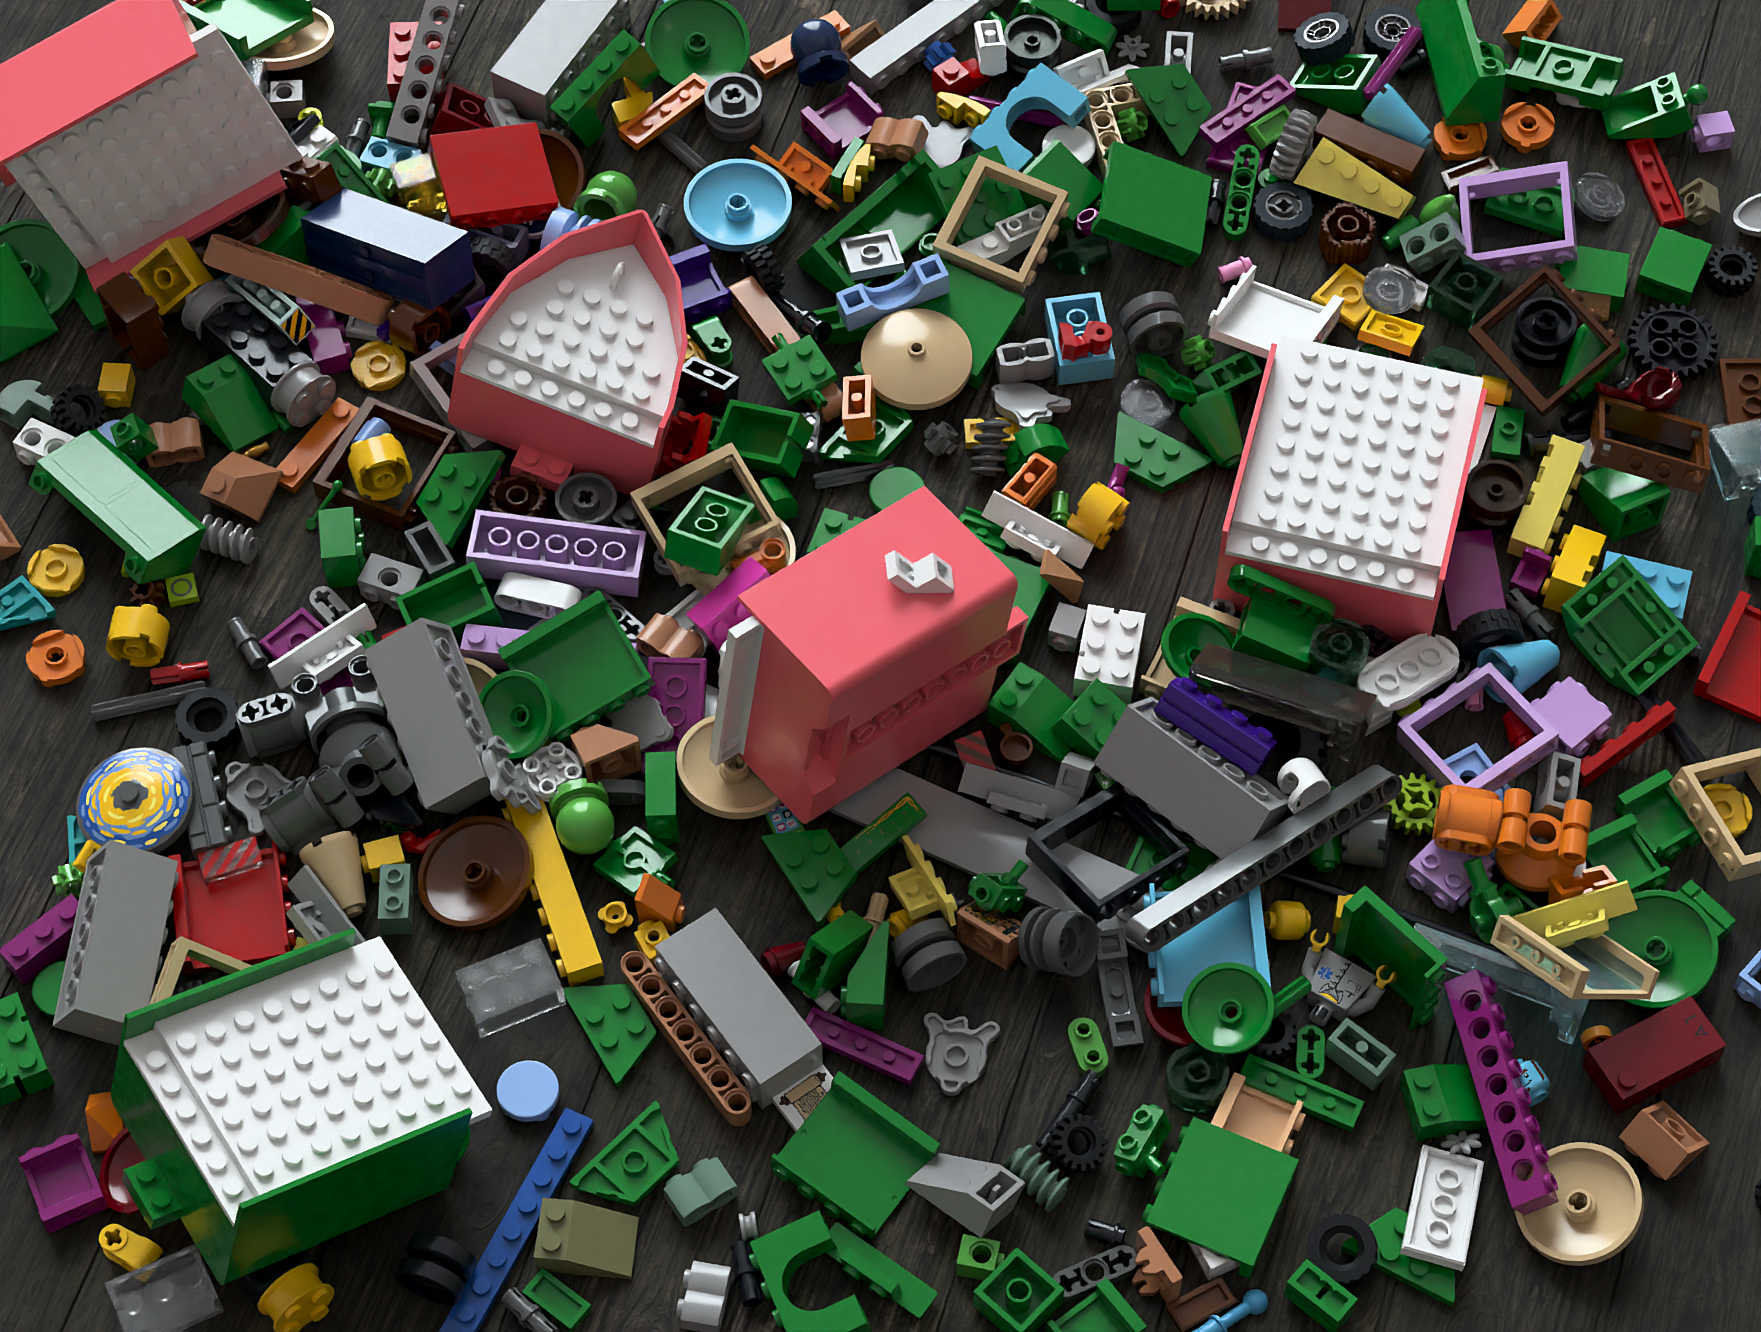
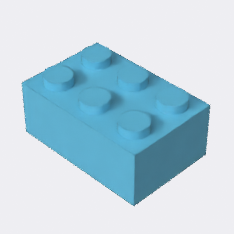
M1100 292L1045 299L1044 320L1048 338L1051 340L1055 354L1054 366L1058 384L1065 385L1113 378L1115 357L1112 344L1109 351L1105 354L1095 355L1088 352V357H1079L1073 362L1067 359L1062 360L1057 338L1059 322L1073 326V333L1077 337L1084 334L1087 323L1090 321L1107 323Z
M1607 551L1601 572L1622 554ZM1624 555L1681 622L1692 571Z

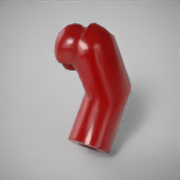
M436 829L425 838L416 837L411 831H406L400 836L401 847L407 853L424 855L429 845L441 833V830Z

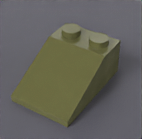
M542 1198L534 1252L537 1271L539 1272L544 1268L550 1273L632 1279L639 1217L575 1200Z

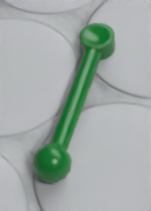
M336 480L333 482L332 490L318 510H325L337 491L343 489L341 481ZM318 510L312 518L306 520L305 526L307 529L312 530L317 526Z

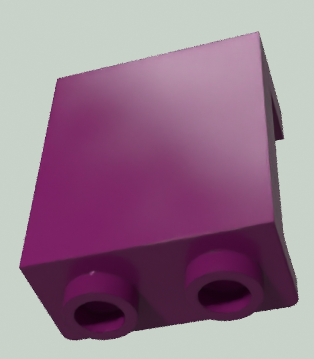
M852 81L846 83L845 94L815 112L809 106L801 110V128L835 160L845 153L854 137L864 141L867 140L875 119L884 117V111L878 103H874L867 96L862 87H857Z
M78 1133L63 1135L57 1138L54 1143L42 1148L30 1149L24 1156L18 1158L48 1233H52L108 1208Z

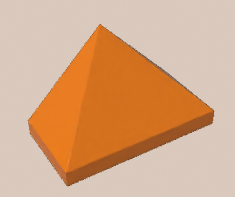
M111 1092L90 1094L86 1105L85 1114L93 1154L106 1152L113 1139L124 1129L123 1121L112 1103Z

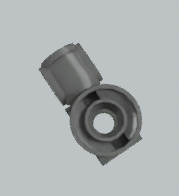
M358 655L348 664L354 687L336 688L323 697L315 675L301 673L291 683L294 695L292 693L272 694L247 702L239 710H236L235 714L250 758H265L300 746L303 741H306L308 737L314 752L320 757L321 747L327 736L337 727L351 721L364 720L375 722L393 733V727L387 719L388 711L376 690L378 687L376 680L367 668L366 655Z
M364 720L351 721L337 727L327 736L320 751V768L308 780L304 776L298 777L266 798L259 805L258 810L260 811L259 814L263 826L275 844L286 853L292 852L294 855H298L300 850L311 842L315 845L321 841L322 837L334 832L339 824L342 828H348L359 821L364 815V811L356 801H362L361 797L373 793L383 784L392 796L399 795L412 785L414 779L403 766V753L400 751L397 745V738L392 732L375 722ZM356 764H365L373 770L374 774L368 778L358 779L350 776L348 771Z

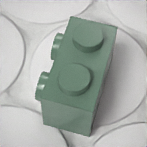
M1348 1018L1328 1038L1325 1048V1055L1372 1091L1392 1071L1396 1054L1387 1046L1380 1043Z

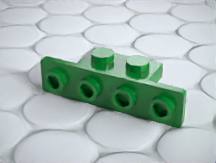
M836 1222L830 1229L837 1248L826 1252V1254L843 1265L844 1268L842 1270L857 1281L861 1278L870 1284L868 1288L882 1299L887 1296L912 1315L921 1319L937 1298V1291Z

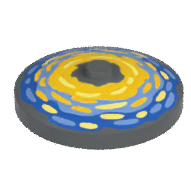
M154 748L127 749L102 761L87 776L81 786L76 802L77 822L85 838L93 840L101 847L109 840H113L157 854L173 844L182 835L191 821L196 802L195 787L185 767L171 754Z

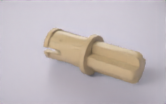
M875 892L872 894L866 917H863L864 920L874 926L867 945L884 920L889 899L883 893Z

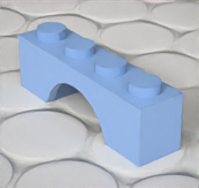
M937 253L912 263L909 270L902 277L888 285L871 288L860 283L837 292V309L849 332L880 320L894 312L908 309L950 292L949 274Z

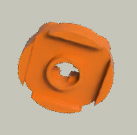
M1519 102L1511 105L1504 112L1500 132L1503 138L1521 153H1529L1531 150L1542 148L1553 137L1554 117L1547 108L1535 103L1534 107L1526 105L1527 102ZM1523 123H1525L1527 126L1530 124L1533 126L1531 129H1527L1523 127Z
M1442 117L1441 122L1436 124L1433 132V144L1440 153V157L1445 161H1468L1481 157L1487 141L1485 125L1483 123L1446 126ZM1456 134H1461V137H1464L1465 139H1456Z
M51 630L42 633L32 642L33 646L30 651H27L26 662L32 676L45 687L68 683L85 672L86 651L83 643L78 636L66 634L64 630ZM55 653H58L59 656H63V658H61V660L57 662L50 661L53 659L52 655Z

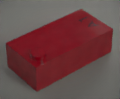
M1689 996L1589 1048L1582 1066L1617 1115L1718 1062L1725 1050L1726 1044L1692 996Z

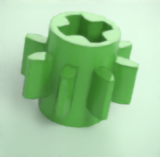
M1135 107L1118 112L1119 119L1116 120L1122 138L1126 137L1127 142H1131L1145 136L1144 130L1148 127V120L1143 112H1136Z
M381 167L373 168L372 172L367 171L366 177L385 198L387 196L391 198L397 188L393 185L396 181L394 175L389 170Z
M1198 335L1184 341L1186 347L1181 349V357L1187 367L1194 366L1195 371H1199L1213 364L1211 359L1215 357L1216 352L1213 343L1209 339L1203 340L1202 336Z
M74 861L63 866L59 865L58 875L52 876L53 886H55L58 897L63 894L66 897L70 894L75 898L80 897L84 874L72 866Z

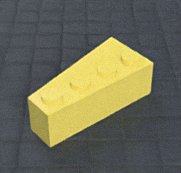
M1324 137L1293 182L1299 186L1349 203L1352 202L1354 205L1398 220L1406 215L1416 200L1415 196Z
M1554 434L1552 435L1547 455L1543 457L1536 480L1533 481L1528 494L1527 505L1523 506L1511 535L1507 553L1522 558L1525 548L1529 547L1541 550L1546 555H1549L1554 543V539L1550 537L1553 532L1558 534L1564 519L1560 514L1562 510L1568 511L1573 498L1572 495H1569L1571 488L1577 490L1582 477L1578 470L1585 449L1584 445Z

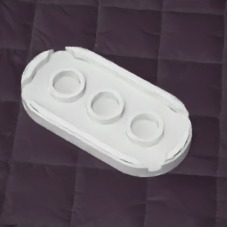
M1427 633L1414 635L1367 663L1361 669L1357 681L1358 694L1364 702L1374 708L1386 711L1402 709L1454 677L1460 662L1459 651L1453 642L1443 636L1435 635V637H1430Z

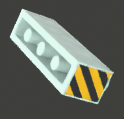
M230 274L224 280L236 294H239L295 345L316 327L302 309L281 291Z

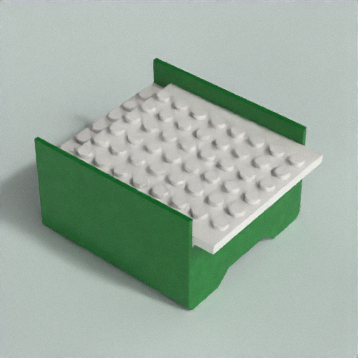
M354 928L125 1014L111 1088V1099L116 1111L146 1161L124 1169L121 1180L151 1230L179 1218L182 1220L209 1268L221 1285L447 1189L468 1126L491 1116L492 1108L380 936L353 946L356 931Z

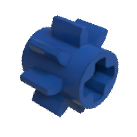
M935 41L924 51L926 60L923 63L932 72L933 68L954 57L953 54L956 50L949 42L941 44L940 41Z

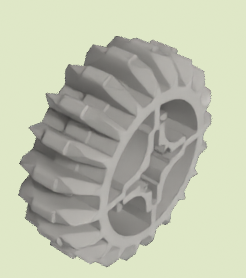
M1294 109L1290 113L1271 159L1270 174L1275 175L1281 180L1292 181L1295 179L1313 138L1317 125L1316 116L1308 111Z

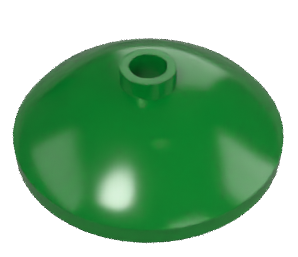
M1186 613L1175 617L1166 626L1161 637L1162 655L1170 671L1176 677L1191 679L1197 684V689L1202 692H1219L1231 686V681L1226 676L1225 664L1235 639L1232 633L1223 624L1204 614Z
M511 670L495 676L485 685L479 695V699L494 736L502 737L508 748L512 751L507 757L509 759H522L535 753L548 739L555 718L554 701L546 684L531 673ZM526 712V720L523 722L522 717L523 714Z
M1235 962L1215 964L1201 971L1187 987L1182 1001V1017L1188 1033L1201 1047L1218 1054H1237L1257 1045L1270 1030L1275 1015L1274 995L1265 978L1253 968ZM1230 1010H1237V1015L1234 1018L1227 1017Z

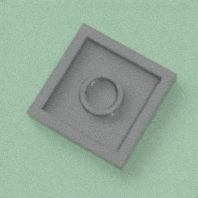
M892 229L839 239V248L849 276L853 281L905 271L904 261Z

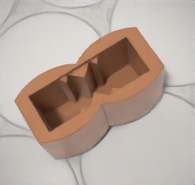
M879 117L875 119L865 144H871V155L876 156V159L884 160L896 157L898 160L906 162L923 149L929 132L920 120L910 118L897 120L890 117Z
M183 417L171 424L154 422L150 425L159 448L146 456L149 467H162L176 462H193L205 458L203 433L199 419Z
M656 613L636 637L638 649L648 657L699 658L704 652L702 636L693 629L687 630L679 627L677 620L670 615L664 616Z

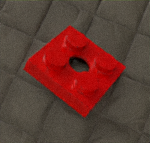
M679 411L677 417L671 416L670 427L668 428L657 476L661 478L706 455L713 417L705 412L692 416L683 411ZM690 442H692L693 445L691 450L687 454L683 455L682 451L686 450L690 445Z

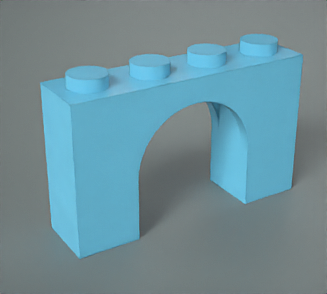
M1040 63L1036 68L1031 69L1027 73L1025 80L1018 87L1013 88L1009 92L1007 99L1000 106H996L991 111L989 118L973 130L969 137L973 150L978 153L997 145L1007 167L1022 173L1035 160L1034 154L1010 136V130L1014 121L1027 111L1043 109L1052 112L1074 129L1091 111L1088 97L1043 63Z

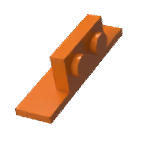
M794 141L779 162L754 144L750 147L757 154L755 157L756 161L775 167L776 171L786 182L789 179L796 182L797 184L794 187L805 196H808L809 193L817 197L814 202L826 211L831 207L839 212L841 208L822 193L831 181L833 168Z

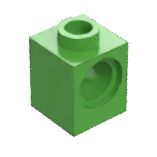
M963 1234L957 1259L956 1275L984 1281L1005 1260V1254L1000 1253L1001 1242ZM977 1255H985L990 1260L986 1263H978L973 1258Z

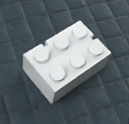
M1088 604L1074 677L1073 696L1079 697L1098 678L1125 704H1131L1146 613L1120 609L1119 614H1115L1114 608Z

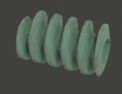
M1031 1144L1024 1148H1018L1010 1154L1002 1166L1025 1182L1023 1189L1027 1187V1195L1029 1197L1036 1196V1203L1038 1205L1046 1204L1045 1211L1048 1213L1066 1195L1069 1178L1066 1177L1058 1181L1059 1169L1049 1173L1048 1169L1051 1164L1049 1160L1040 1165L1038 1163L1042 1155L1040 1152L1032 1157L1029 1156L1032 1149Z

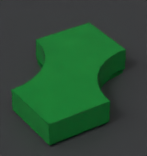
M1142 352L1138 353L1135 361L1139 375L1160 385L1166 391L1169 398L1195 404V398L1198 395L1192 382L1193 379L1176 372L1168 365L1164 358Z

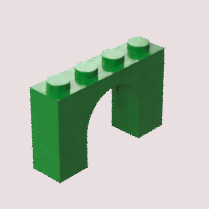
M623 29L550 108L570 134L589 149L606 131V128L596 115L597 104L604 91L613 82L623 77L628 78L639 89L644 91L661 71L642 44Z
M819 1210L750 1242L754 1253L749 1254L752 1265L763 1274L765 1281L760 1284L767 1300L773 1299L777 1309L773 1310L772 1314L779 1329L784 1327L786 1332H873L862 1305L855 1294L817 1311L799 1309L790 1301L789 1283L794 1272L803 1263L837 1248L827 1222Z

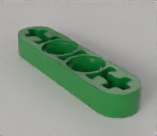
M1250 144L1240 146L1235 154L1223 220V235L1230 241L1242 240L1247 233L1260 157L1258 149ZM1245 155L1251 156L1248 168L1243 167ZM1245 176L1251 182L1246 186H1241L1236 183V179ZM1241 199L1247 205L1243 209H1236L1232 206V202ZM1234 217L1239 218L1237 231H1232Z
M1237 564L1231 568L1227 583L1235 592L1315 626L1326 627L1333 623L1336 607L1331 601L1244 564ZM1263 587L1271 588V589H1273L1275 592H1273V593H1272V592H1266V591L1262 590V588H1263ZM1288 599H1296L1301 601L1302 603L1295 604L1290 602Z

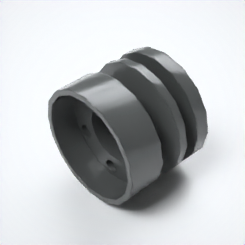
M1040 906L1031 910L1023 920L1018 934V949L1020 957L1026 966L1035 970L1053 971L1057 974L1072 977L1081 976L1089 970L1095 961L1099 947L1097 925L1091 916L1081 912L1063 911L1059 908Z

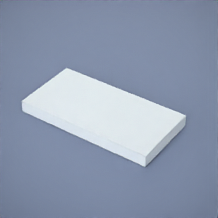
M1427 1145L1422 1146L1400 1254L1463 1271L1484 1161L1456 1153L1450 1154L1449 1151Z

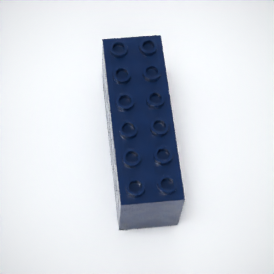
M344 188L300 218L309 265L400 299H408L430 310H434L476 279L468 231Z

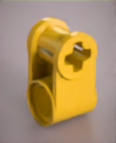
M110 1224L104 1227L99 1235V1242L106 1257L143 1279L147 1277L163 1253L162 1248L146 1237L139 1236L118 1224Z

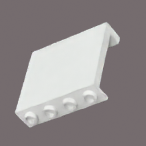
M1253 265L1246 274L1242 273L1237 286L1233 285L1231 287L1228 297L1222 298L1218 309L1211 312L1208 320V325L1211 326L1210 338L1268 359L1271 344H1277L1278 349L1281 335L1322 344L1339 321L1344 298L1334 295L1325 307L1253 281L1257 266Z

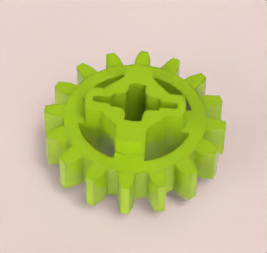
M1410 773L1407 780L1400 775L1399 777L1402 780L1401 792L1395 799L1382 806L1384 809L1392 810V820L1395 821L1393 828L1396 830L1401 826L1404 827V834L1408 835L1410 830H1415V834L1420 836L1422 829H1425L1429 834L1432 833L1442 788H1435L1437 782L1435 779L1430 782L1425 781V774H1422L1420 779H1416L1414 773Z

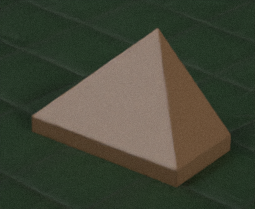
M873 20L842 37L841 51L846 54L848 63L851 58L880 39L885 33L877 20Z
M1049 549L1044 550L1039 575L1073 604L1078 603L1084 584L1083 579Z

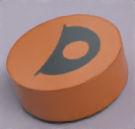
M1602 1025L1586 1029L1580 1036L1583 1048L1587 1051L1589 1048L1611 1038L1612 1033L1610 1028Z

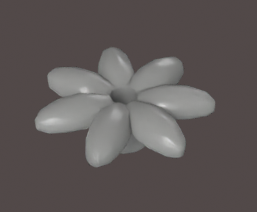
M1124 35L1125 43L1118 42L1115 44L1117 48L1121 49L1118 56L1122 58L1129 55L1130 62L1135 61L1136 55L1140 58H1146L1147 55L1143 50L1148 49L1150 45L1148 43H1140L1141 35L1135 38Z
M1462 1130L1458 1136L1447 1134V1140L1441 1143V1147L1450 1148V1154L1465 1155L1471 1153L1470 1147H1482V1143L1477 1141L1480 1138L1479 1134L1467 1135L1466 1131Z

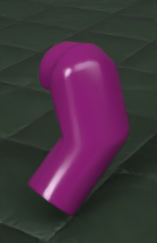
M1116 463L1107 487L1124 498L1126 492L1122 487L1130 467Z

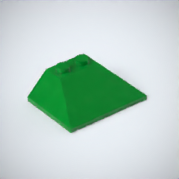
M7 242L0 245V364L59 332V329Z
M1621 555L1560 607L1568 636L1606 682L1635 697L1639 696L1699 644L1624 555Z

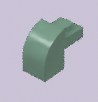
M21 380L14 382L0 393V420L20 430L35 415L55 426L58 420L52 421L51 416L55 412H50V407L54 405L52 404L54 398L45 395L42 383L38 381Z

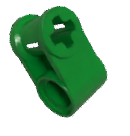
M717 316L690 326L693 341L703 350L710 364L721 369L731 366L733 363V355L730 351L732 341Z

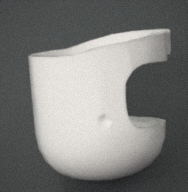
M1295 758L1288 761L1281 767L1278 773L1277 783L1280 790L1285 794H1291L1288 799V807L1293 814H1296L1330 792L1331 786L1317 765L1307 758Z

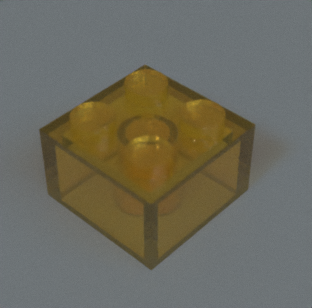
M429 153L389 164L395 198L400 208L422 216L448 210L435 161L430 160Z

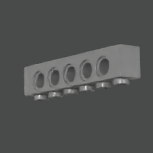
M462 0L425 1L386 133L387 141L404 146H412L420 150L421 144H426L429 135V129L426 128L428 119H433L436 111V104L433 103L435 95H440L443 87L442 71L443 69L447 70L450 63L451 54H448L450 45H455L458 30L455 29L457 20L461 21L464 15L465 5H462ZM440 16L448 18V21L442 25L434 22ZM432 41L441 43L437 49H430L427 46ZM427 65L434 68L429 74L420 72L421 68ZM418 90H423L427 93L422 99L414 98L413 94ZM410 115L419 117V120L414 124H409L405 121Z

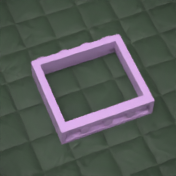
M1567 161L1458 178L1462 236L1467 248L1464 250V263L1469 276L1477 274L1483 276L1497 271L1510 272L1524 267L1537 268L1550 263L1563 264L1564 261L1578 259L1572 181ZM1561 186L1565 240L1474 254L1470 200Z
M1490 662L1482 668H1475L1469 673L1467 678L1459 683L1451 684L1443 694L1437 698L1427 700L1421 709L1413 714L1405 715L1397 724V740L1432 778L1437 780L1441 787L1454 784L1495 792L1558 749L1559 733ZM1486 685H1489L1537 736L1465 784L1417 732Z

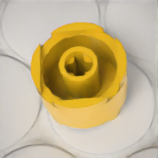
M385 433L364 441H356L351 445L348 466L357 490L363 497L365 494L376 501L390 499L403 491L401 487L406 482H408V485L411 482L412 470L401 443L395 439L394 435Z
M1100 482L1094 483L1078 502L1077 506L1079 508L1076 515L1071 514L1066 528L1095 544V548L1103 550L1110 540L1111 536L1108 535L1112 529L1119 530L1126 519L1124 514L1130 502Z
M143 604L141 607L117 606L112 615L105 647L106 651L117 661L121 662V658L131 660L130 665L155 666L160 662V658L163 659L170 631V623L164 616L158 613V608L151 604Z

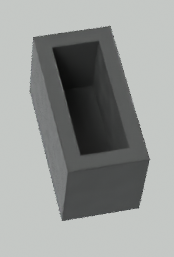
M430 520L404 532L408 551L418 568L424 570L427 583L456 570L454 559Z

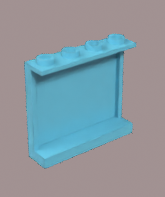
M1150 883L1148 895H1143V910L1173 891L1155 892L1154 883ZM1260 885L1159 950L1148 952L1149 968L1155 969V978L1150 980L1151 996H1157L1158 1007L1182 1006L1185 991L1195 976L1204 969L1219 963L1235 962L1247 965L1260 973L1271 988Z

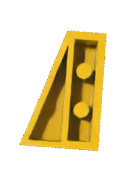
M1575 524L1570 535L1564 533L1559 547L1562 553L1560 556H1555L1550 572H1553L1551 579L1546 578L1541 594L1546 595L1543 607L1562 613L1560 607L1590 582L1602 553L1606 535Z

